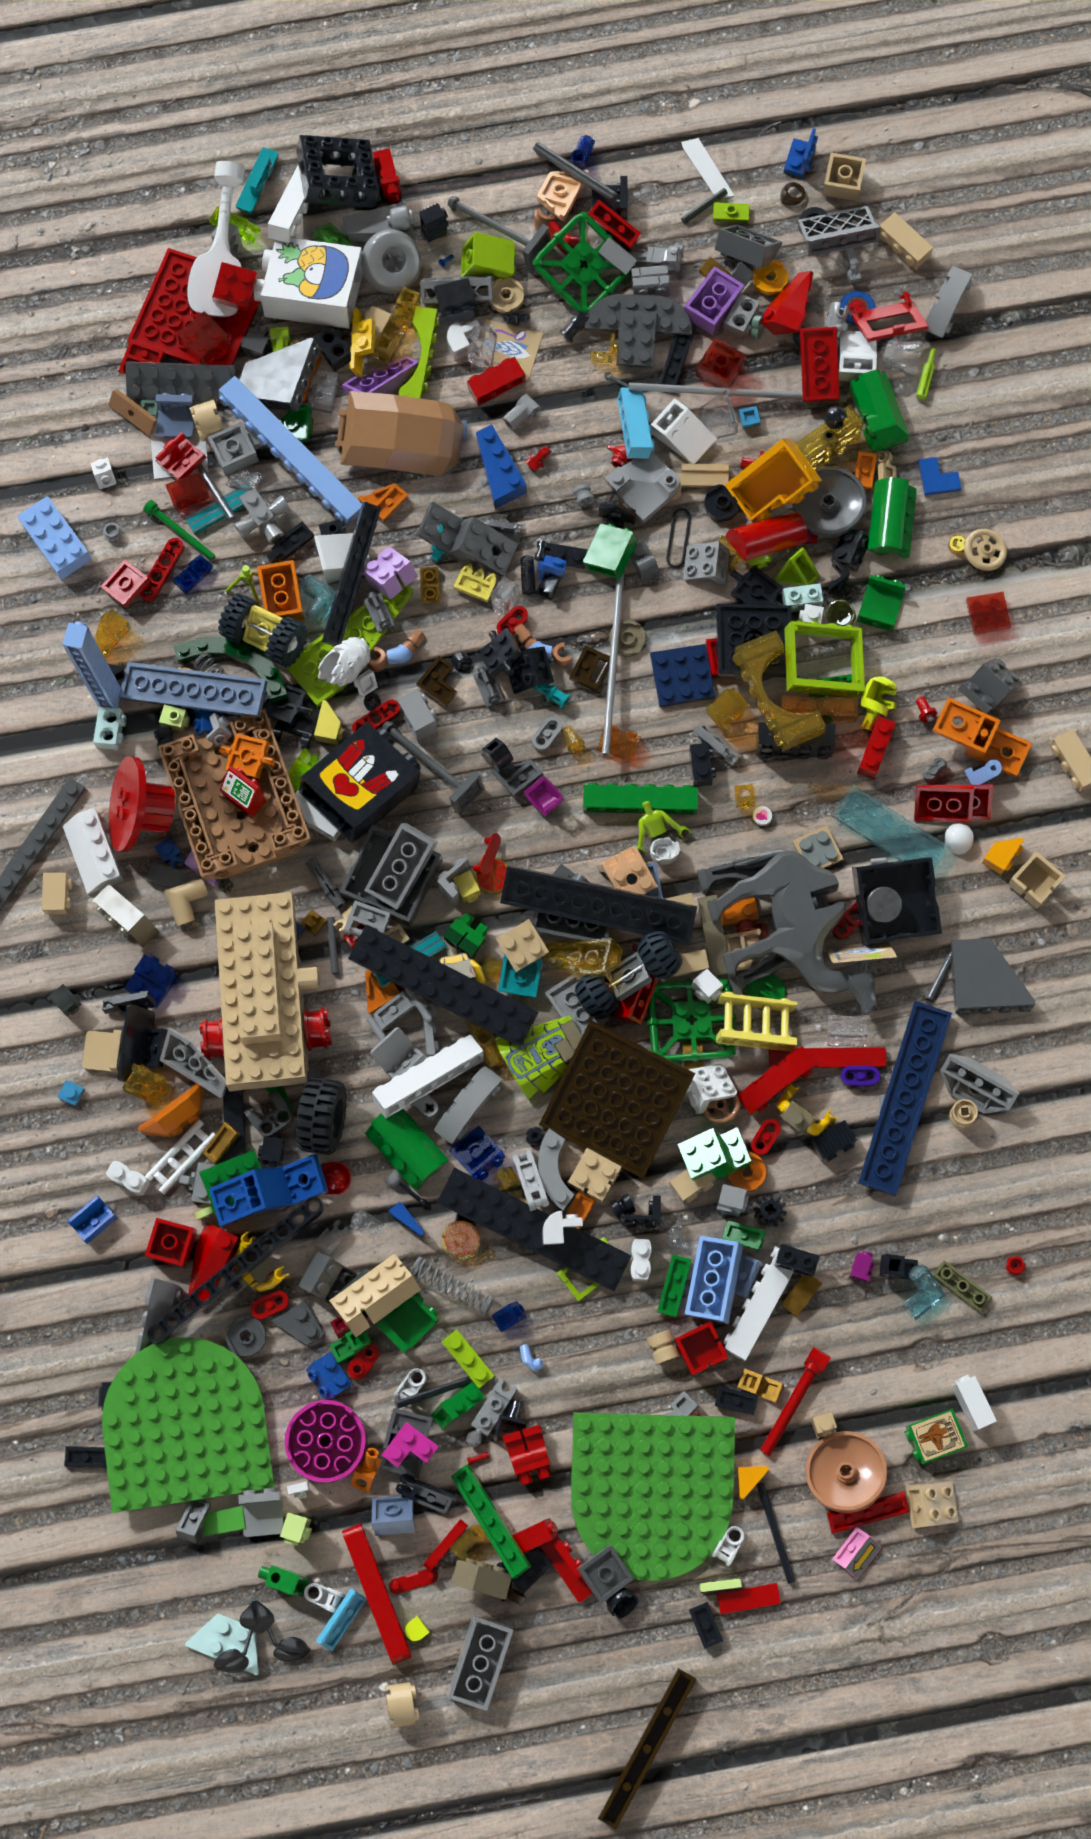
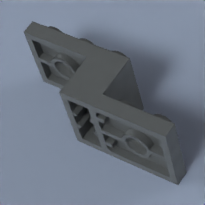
M434 502L429 504L416 533V536L458 561L464 562L472 559L500 577L505 576L518 546V543L477 518L470 517L463 520ZM437 523L442 524V533L437 530ZM493 546L496 547L498 550L497 556H494L492 554L491 550Z

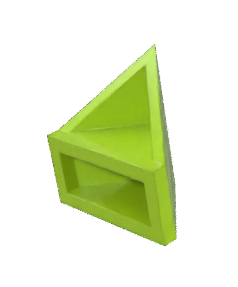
M802 547L786 562L774 581L805 586L811 585L820 577V574L805 548Z

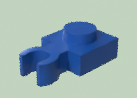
M171 837L155 846L165 864L171 861L173 869H176L175 865L177 863H181L185 867L182 859L177 857L182 853Z

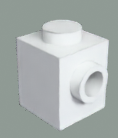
M805 604L804 610L800 609L798 620L806 623L815 621L821 624L824 607Z
M706 969L693 980L692 988L700 1000H705L709 1003L719 998L722 993L723 984Z

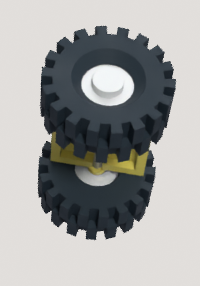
M243 594L234 595L232 600L228 601V605H225L224 612H221L220 616L222 618L218 622L220 624L218 630H220L219 634L237 644L245 641L266 651V656L269 660L287 668L292 663L294 664L296 659H299L300 653L304 651L303 647L306 645V639L308 638V629L305 624L290 617L283 619L261 608L259 602Z

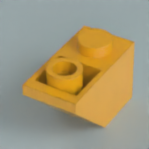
M1016 838L995 842L982 863L1002 875L1004 870L1008 872L1014 863L1011 861L1014 855L1018 857L1024 848L1022 846L1024 839Z

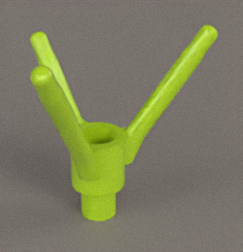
M244 565L239 577L225 592L228 593L240 581L249 584L255 601L259 602L262 608L252 582L253 576H258V572H253L249 566Z

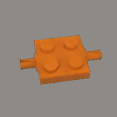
M236 733L231 747L222 745L221 749H219L220 753L228 755L225 770H228L230 766L235 769L240 768L247 776L259 779L264 764L274 766V763H276L274 758L267 757L271 743Z

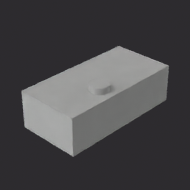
M407 823L400 824L364 891L397 910L401 909L438 841Z
M474 1615L472 1616L446 1695L449 1699L485 1711L488 1710L513 1633L512 1628Z

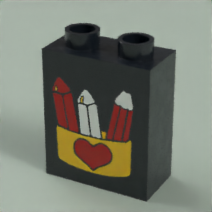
M368 722L301 776L299 793L351 844L364 835L372 824L378 823L417 789L421 773L420 764L410 753L402 755L393 746L394 740L385 729L380 727L376 730Z

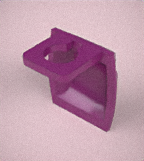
M544 776L524 792L530 803L544 816H547L564 801L558 789Z

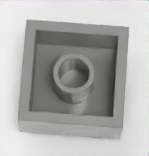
M416 689L397 699L400 713L417 742L437 733V716L433 709L429 710L428 701L423 693L420 694Z

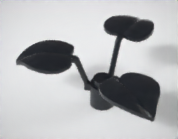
M253 1599L239 1618L241 1626L249 1629L243 1652L237 1649H229L216 1658L213 1667L227 1673H238L245 1670L249 1665V1659L245 1655L247 1654L253 1631L257 1634L268 1631L272 1643L276 1647L273 1655L281 1661L292 1662L306 1656L311 1649L305 1641L297 1637H287L281 1640L280 1643H277L271 1630V1626L275 1621L273 1613L262 1603Z

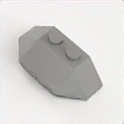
M949 1054L940 1070L949 1094L959 1100H971L977 1106L978 1111L983 1114L1010 1110L1019 1095V1092L1004 1076L970 1057Z

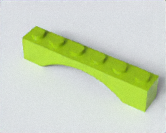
M419 306L415 308L413 328L421 344V358L413 376L400 388V396L423 399V394L427 393L428 382H426V379L431 374L429 363L434 358V349L432 347L433 344L437 343L438 333H435L436 327H440L438 320L440 316H438L437 309Z

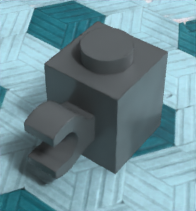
M256 324L254 327L255 333L248 331L246 337L244 336L241 341L244 355L255 359L267 355L271 347L269 338H267L269 334L268 327H265L263 332H259V324Z

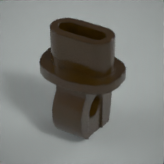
M510 1581L506 1599L508 1598L522 1606L526 1597L523 1593L513 1589L512 1582Z

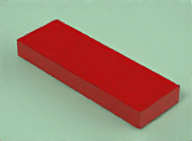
M777 1583L717 1593L720 1614L781 1604Z

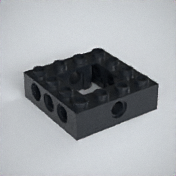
M311 135L299 136L296 153L305 203L361 207L376 206L379 187L370 140ZM323 166H353L352 175L354 177L324 175Z

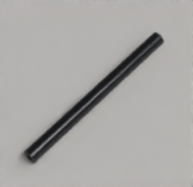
M764 1482L758 1483L756 1486L787 1583L796 1582Z

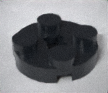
M723 484L715 485L707 491L704 499V508L706 513L712 519H715L716 522L731 520L740 511L738 501ZM720 499H721L722 501H725V500H726V501H727L726 506H720V505H718V504H719V500H720Z

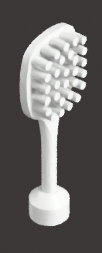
M231 161L216 162L214 179L222 187L217 231L210 250L199 255L194 261L188 281V302L190 307L199 314L211 317H228L236 314L238 311L237 308L213 302L212 299L221 262L241 267L239 260L230 253L228 229L233 189L243 183L245 167Z

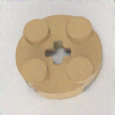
M500 278L494 281L492 284L494 299L489 300L492 308L503 314H511L517 311L524 301V291L520 282L513 278L503 280ZM510 293V297L505 299L502 294Z

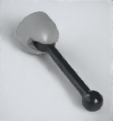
M395 1169L385 1180L390 1186L402 1187L417 1199L421 1206L427 1205L426 1199L420 1198L402 1183V1177Z

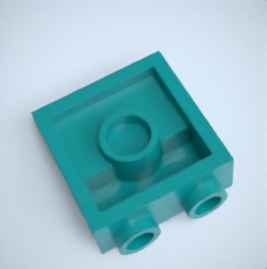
M504 953L498 992L536 998L543 959H538L519 972H516Z

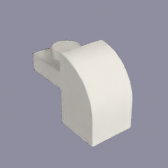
M477 319L468 321L461 327L458 321L454 322L448 329V348L454 360L471 353L468 339L481 334L480 324Z
M562 1211L551 1214L543 1225V1245L563 1244V1228L582 1227V1218H578V1214L566 1215V1219H562Z

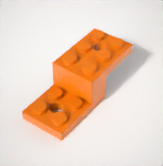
M949 697L932 731L939 736L967 747L964 755L986 764L991 759L998 760L1002 765V772L1015 778L1032 745L1031 742L997 728L1001 720ZM959 718L962 720L963 725L955 726L952 720ZM1002 749H1009L1012 755L1010 757L1004 756Z

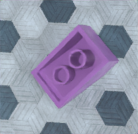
M714 266L686 303L684 311L688 314L693 324L714 335L743 290L744 284Z

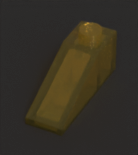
M112 608L101 616L95 635V641L104 658L131 629L129 622Z

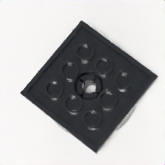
M716 604L717 636L715 640V653L718 676H733L738 680L752 683L763 682L773 677L786 678L784 628L792 621L791 605ZM750 643H755L757 646L754 648Z

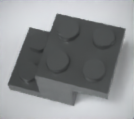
M994 658L982 664L970 680L963 683L958 690L983 713L988 714L997 709L1012 691L1021 686L1022 682L1016 673L1010 672L1006 668V664L1002 660Z
M393 1408L383 1448L386 1450L406 1422L428 1438L433 1418ZM410 1451L399 1468L385 1457H382L379 1469L401 1475L408 1474L419 1479L424 1461Z

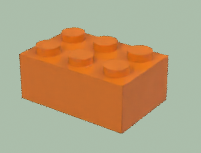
M294 560L257 566L264 609L283 619L290 617L296 621L305 620Z

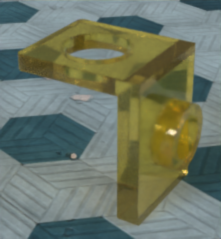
M614 333L611 334L609 353L590 351V361L612 364L613 355H617L618 344H615Z
M721 535L719 542L730 549V551L736 553L730 570L733 571L741 556L725 539V536Z
M753 784L735 785L736 808L749 809L755 807L756 796H754ZM742 789H746L750 792V796L740 797L739 792Z

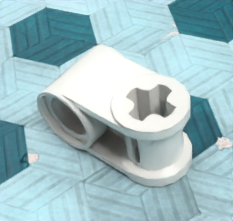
M421 1369L411 1370L399 1385L393 1397H398L399 1399L406 1398L407 1396L403 1392L409 1396L418 1394L427 1381L426 1373ZM416 1372H420L423 1376L422 1381L418 1384L412 1380V1376Z
M737 1526L729 1527L711 1556L726 1562V1566L729 1567L744 1539L743 1530ZM732 1530L740 1532L741 1536L738 1541L730 1540L729 1533Z
M318 1583L309 1584L304 1591L305 1598L308 1601L333 1613L337 1610L341 1598L345 1596V1594L335 1589L327 1588ZM313 1586L317 1587L320 1592L319 1596L315 1599L311 1598L308 1593L309 1589Z

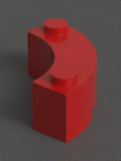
M801 1046L777 1065L764 1072L763 1076L748 1085L738 1094L739 1100L750 1114L756 1111L761 1113L769 1107L767 1103L801 1077L806 1079L813 1073L811 1069L817 1064L805 1048Z

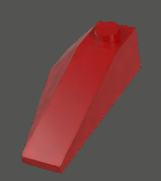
M812 271L799 272L767 307L761 324L773 335L800 332L807 315L805 306L809 303L807 294L811 290Z
M209 1223L205 1224L196 1244L188 1295L232 1260L241 1242L239 1237ZM222 1278L216 1281V1287H218ZM203 1291L200 1294L202 1301H206L209 1298V1291Z

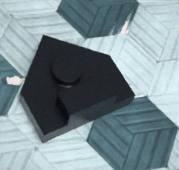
M618 499L614 500L611 504L607 502L600 503L599 517L607 518L606 525L612 524L624 529L625 522L635 524L636 511L631 507L626 508L623 502Z

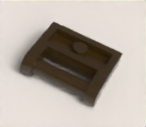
M585 645L569 680L585 686L595 693H600L601 685L609 671L610 656ZM599 660H601L604 664L595 682H592L590 679Z

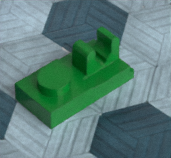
M728 1220L722 1239L739 1242L743 1247L758 1251L763 1246V1238L766 1232Z

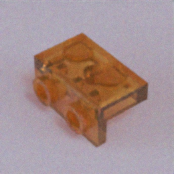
M612 725L610 755L634 761L641 736H638V733L635 731L627 730L625 732L619 730L618 726ZM604 728L597 751L602 752Z

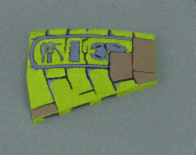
M566 1016L531 1027L521 1048L501 1037H496L494 1040L516 1082L531 1105H533L554 1082L563 1076L582 1035L571 1016Z

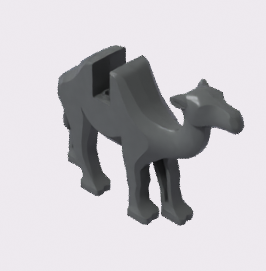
M780 848L753 856L741 857L724 865L697 870V877L703 894H707L715 882L727 879L741 880L717 900L707 901L713 925L719 924L723 913L741 900L756 897H771L772 919L776 931L766 939L757 941L748 947L723 954L733 993L742 995V991L751 983L766 978L782 968L794 967L806 982L817 991L838 993L849 990L861 1006V1013L863 1015H868L875 1009V980L867 960H862L858 964L839 971L828 969L823 961L822 949L824 941L843 919L846 910L845 902L817 909L818 905L815 897L838 891L839 882L831 871L813 865L806 857L796 851ZM767 956L753 968L736 975L739 964Z

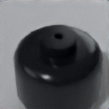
M464 651L455 653L451 658V663L457 671L467 670L472 663L471 658Z

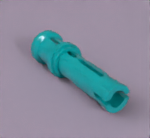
M548 684L534 687L535 690L545 695L546 700H551L559 705L560 709H564L571 698L570 694L561 692L555 685L550 686Z

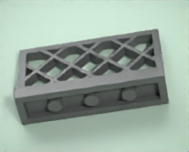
M868 206L798 220L809 256L879 242V225L875 223ZM866 213L864 217L857 216L858 214ZM846 217V218H848V219H847L846 221H844V220H841L840 218ZM852 220H855V221H858L859 223L856 225V224H853V223H851V222H852ZM830 221L829 225L822 222ZM835 223L842 225L840 228L834 227ZM811 224V225H813V226H812L811 228H809V227H806V226H804V225ZM818 227H820V228H823L824 230H823L822 232H820V231H817L816 229H817Z

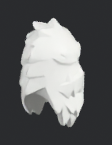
M352 637L342 641V644L335 646L320 663L318 678L321 680L326 679L325 682L338 684L339 687L352 683L362 669L366 667L367 663L370 662V648L365 639Z

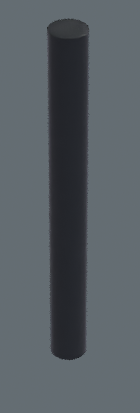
M467 1376L395 1401V1406L399 1409L469 1385L471 1379Z

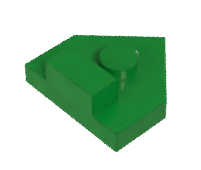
M305 405L300 406L298 412L287 411L288 413L279 421L300 442H309L314 419L311 417L312 407Z

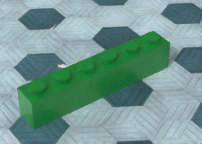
M588 783V785H584L583 812L646 814L642 803L649 801L653 811L662 810L666 814L697 815L698 788H694L692 785H683L682 787H675L671 784L664 785L663 787H656L654 784L637 786L632 783L626 784V786H618L616 783H608L607 785Z

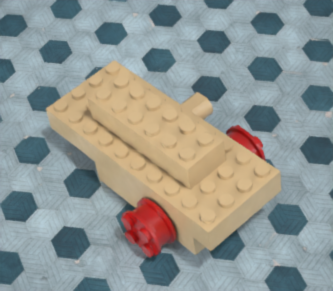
M292 892L215 900L222 1017L219 1021L208 1022L207 1019H204L203 1023H199L200 1034L203 1036V1041L200 1042L201 1053L204 1054V1057L209 1062L212 1061V1058L223 1057L225 1060L226 1086L229 1091L305 1084L308 1082V1051H312V1048L315 1047L328 1049L332 1045V1035L328 1028L331 1027V1020L328 1009L325 1010L324 1007L315 1011H309L307 1008L304 1009L303 990L320 988L318 967L301 968V960L298 955L295 902Z

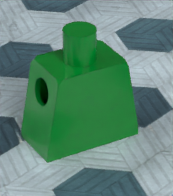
M271 1565L270 1568L261 1566L258 1573V1578L266 1580V1586L299 1597L304 1596V1591L310 1578Z

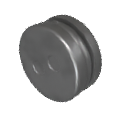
M877 887L872 889L865 897L866 914L873 921L887 923L896 919L901 912V898L892 888Z

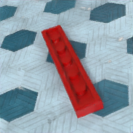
M885 1047L805 1048L817 1064L814 1068H845L847 1066L886 1067ZM768 1049L769 1069L777 1065L792 1052Z

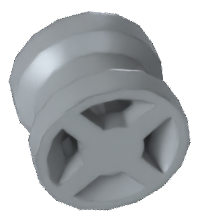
M582 484L573 489V494L577 497L576 502L578 506H584L594 501V495L590 493L591 487L589 484Z

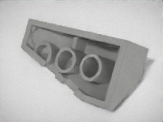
M169 1028L160 1061L216 1096L223 1098L226 1090V1079L185 1036Z
M156 1278L150 1279L145 1299L148 1310L142 1315L141 1320L144 1331L139 1333L135 1354L152 1345L153 1342L147 1337L148 1328L174 1308L176 1302L180 1301L182 1290H180V1286ZM160 1329L153 1332V1339L157 1337Z

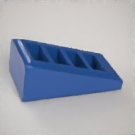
M399 1202L388 1211L391 1216L420 1237L425 1236L424 1231L402 1202Z

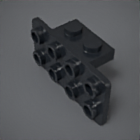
M132 1004L126 1006L117 1079L121 1082L145 1087L147 1084L148 1068H163L164 1063L160 1061L168 1030L163 1028L153 1029L155 1012Z

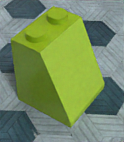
M474 232L461 249L460 276L494 274V281L500 278L502 280L511 278L516 271V265H514L517 253L515 241Z

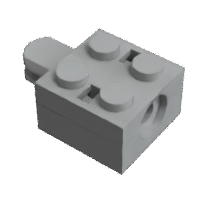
M241 422L208 436L210 447L225 476L257 463L258 458L255 450L266 446V444L263 445L258 440L257 435L253 431L247 434Z

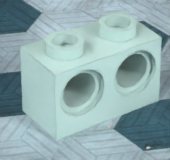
M812 584L783 588V605H791V613L800 612V609L804 610L805 604L822 607L821 585Z
M99 707L93 740L96 748L119 750L120 744H123L122 727L126 725V715H124L121 709ZM111 717H116L114 722H108ZM113 735L111 740H105L106 736Z

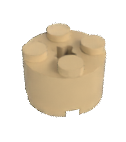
M214 399L190 408L201 442L208 441V436L224 430Z
M410 1682L385 1686V1690L390 1691V1694H386L388 1717L394 1722L390 1724V1728L415 1725V1721L419 1720L418 1707L413 1706V1699H416L415 1686H411Z

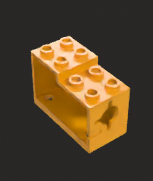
M781 439L725 484L731 495L736 498L737 503L749 520L760 521L769 518L774 509L778 510L785 504L800 503L805 499L804 495L807 492L812 493L819 488L818 484L822 479L793 439Z

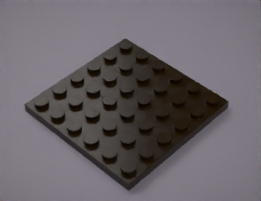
M590 1020L539 1125L546 1129H551L559 1136L584 1149L588 1148L618 1164L621 1168L644 1178L696 1073Z

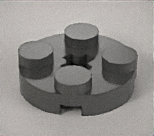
M242 1316L231 1322L226 1335L227 1345L232 1352L241 1357H250L259 1353L266 1344V1330L263 1324L255 1318ZM244 1331L252 1335L249 1337L250 1341L248 1342L241 1340Z

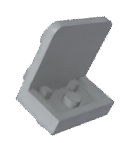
M398 1027L392 1030L370 1052L371 1056L391 1079L407 1072L412 1066L421 1064L427 1058Z
M276 1488L264 1489V1493L256 1494V1490L243 1491L244 1495H238L239 1504H242L245 1522L243 1534L245 1537L281 1534L284 1526L282 1492H276Z

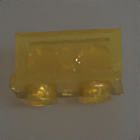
M133 1064L131 1066L133 1072L123 1085V1091L157 1106L169 1089L166 1077L161 1073L151 1072L143 1065Z

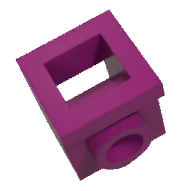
M867 1251L857 1252L849 1277L868 1283L871 1277L867 1275L872 1274L875 1263H872L873 1254Z

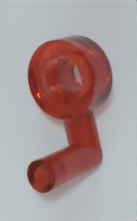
M742 919L736 925L737 933L760 929L762 940L769 937L765 923H754L750 919Z

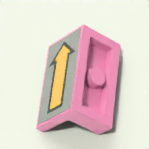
M856 1527L832 1560L847 1570L854 1578L858 1579L881 1549V1546L870 1535Z

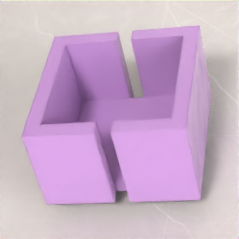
M389 546L377 556V560L373 559L363 569V574L369 585L390 600L402 590L395 575L396 573L405 587L418 577L411 562Z

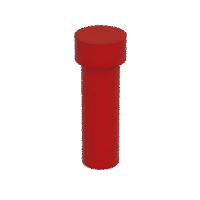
M488 1452L471 1458L468 1457L467 1462L468 1465H473V1463L490 1457Z

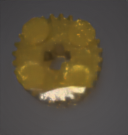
M733 687L730 690L727 688L721 692L713 704L710 703L705 710L708 716L723 731L731 725L733 719L738 721L744 715L743 712L750 706Z

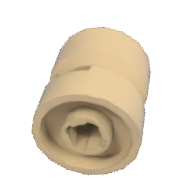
M969 1099L957 1101L949 1112V1120L952 1125L961 1129L969 1127L978 1116L977 1106Z
M666 1330L646 1338L650 1349L654 1350L652 1355L656 1365L680 1357L677 1346L672 1344L674 1338L671 1330Z

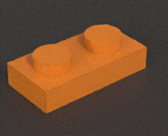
M859 451L855 476L862 483L864 490L871 491L877 454Z

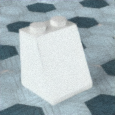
M353 533L314 536L326 584L340 580ZM367 555L365 566L370 562L369 555Z

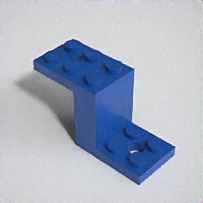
M312 1154L284 1167L254 1169L214 1186L209 1191L219 1225L226 1226L255 1213L285 1210L304 1202L310 1197H316L328 1192L318 1155ZM304 1174L308 1177L307 1184L303 1182ZM231 1196L234 1198L233 1206L230 1204L229 1201Z

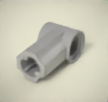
M525 394L517 401L516 406L503 417V421L510 429L515 430L527 418H533L540 410V406L528 394Z

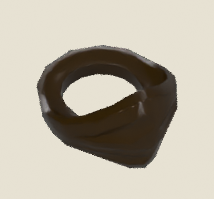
M787 183L780 193L781 203L788 206L800 204L805 199V189L799 183ZM789 188H798L801 191V196L798 198L791 197L788 193Z

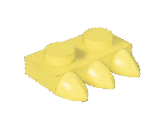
M467 564L462 568L454 584V589L488 603L495 588V574L488 575L484 580L483 568L477 570L472 575V564Z

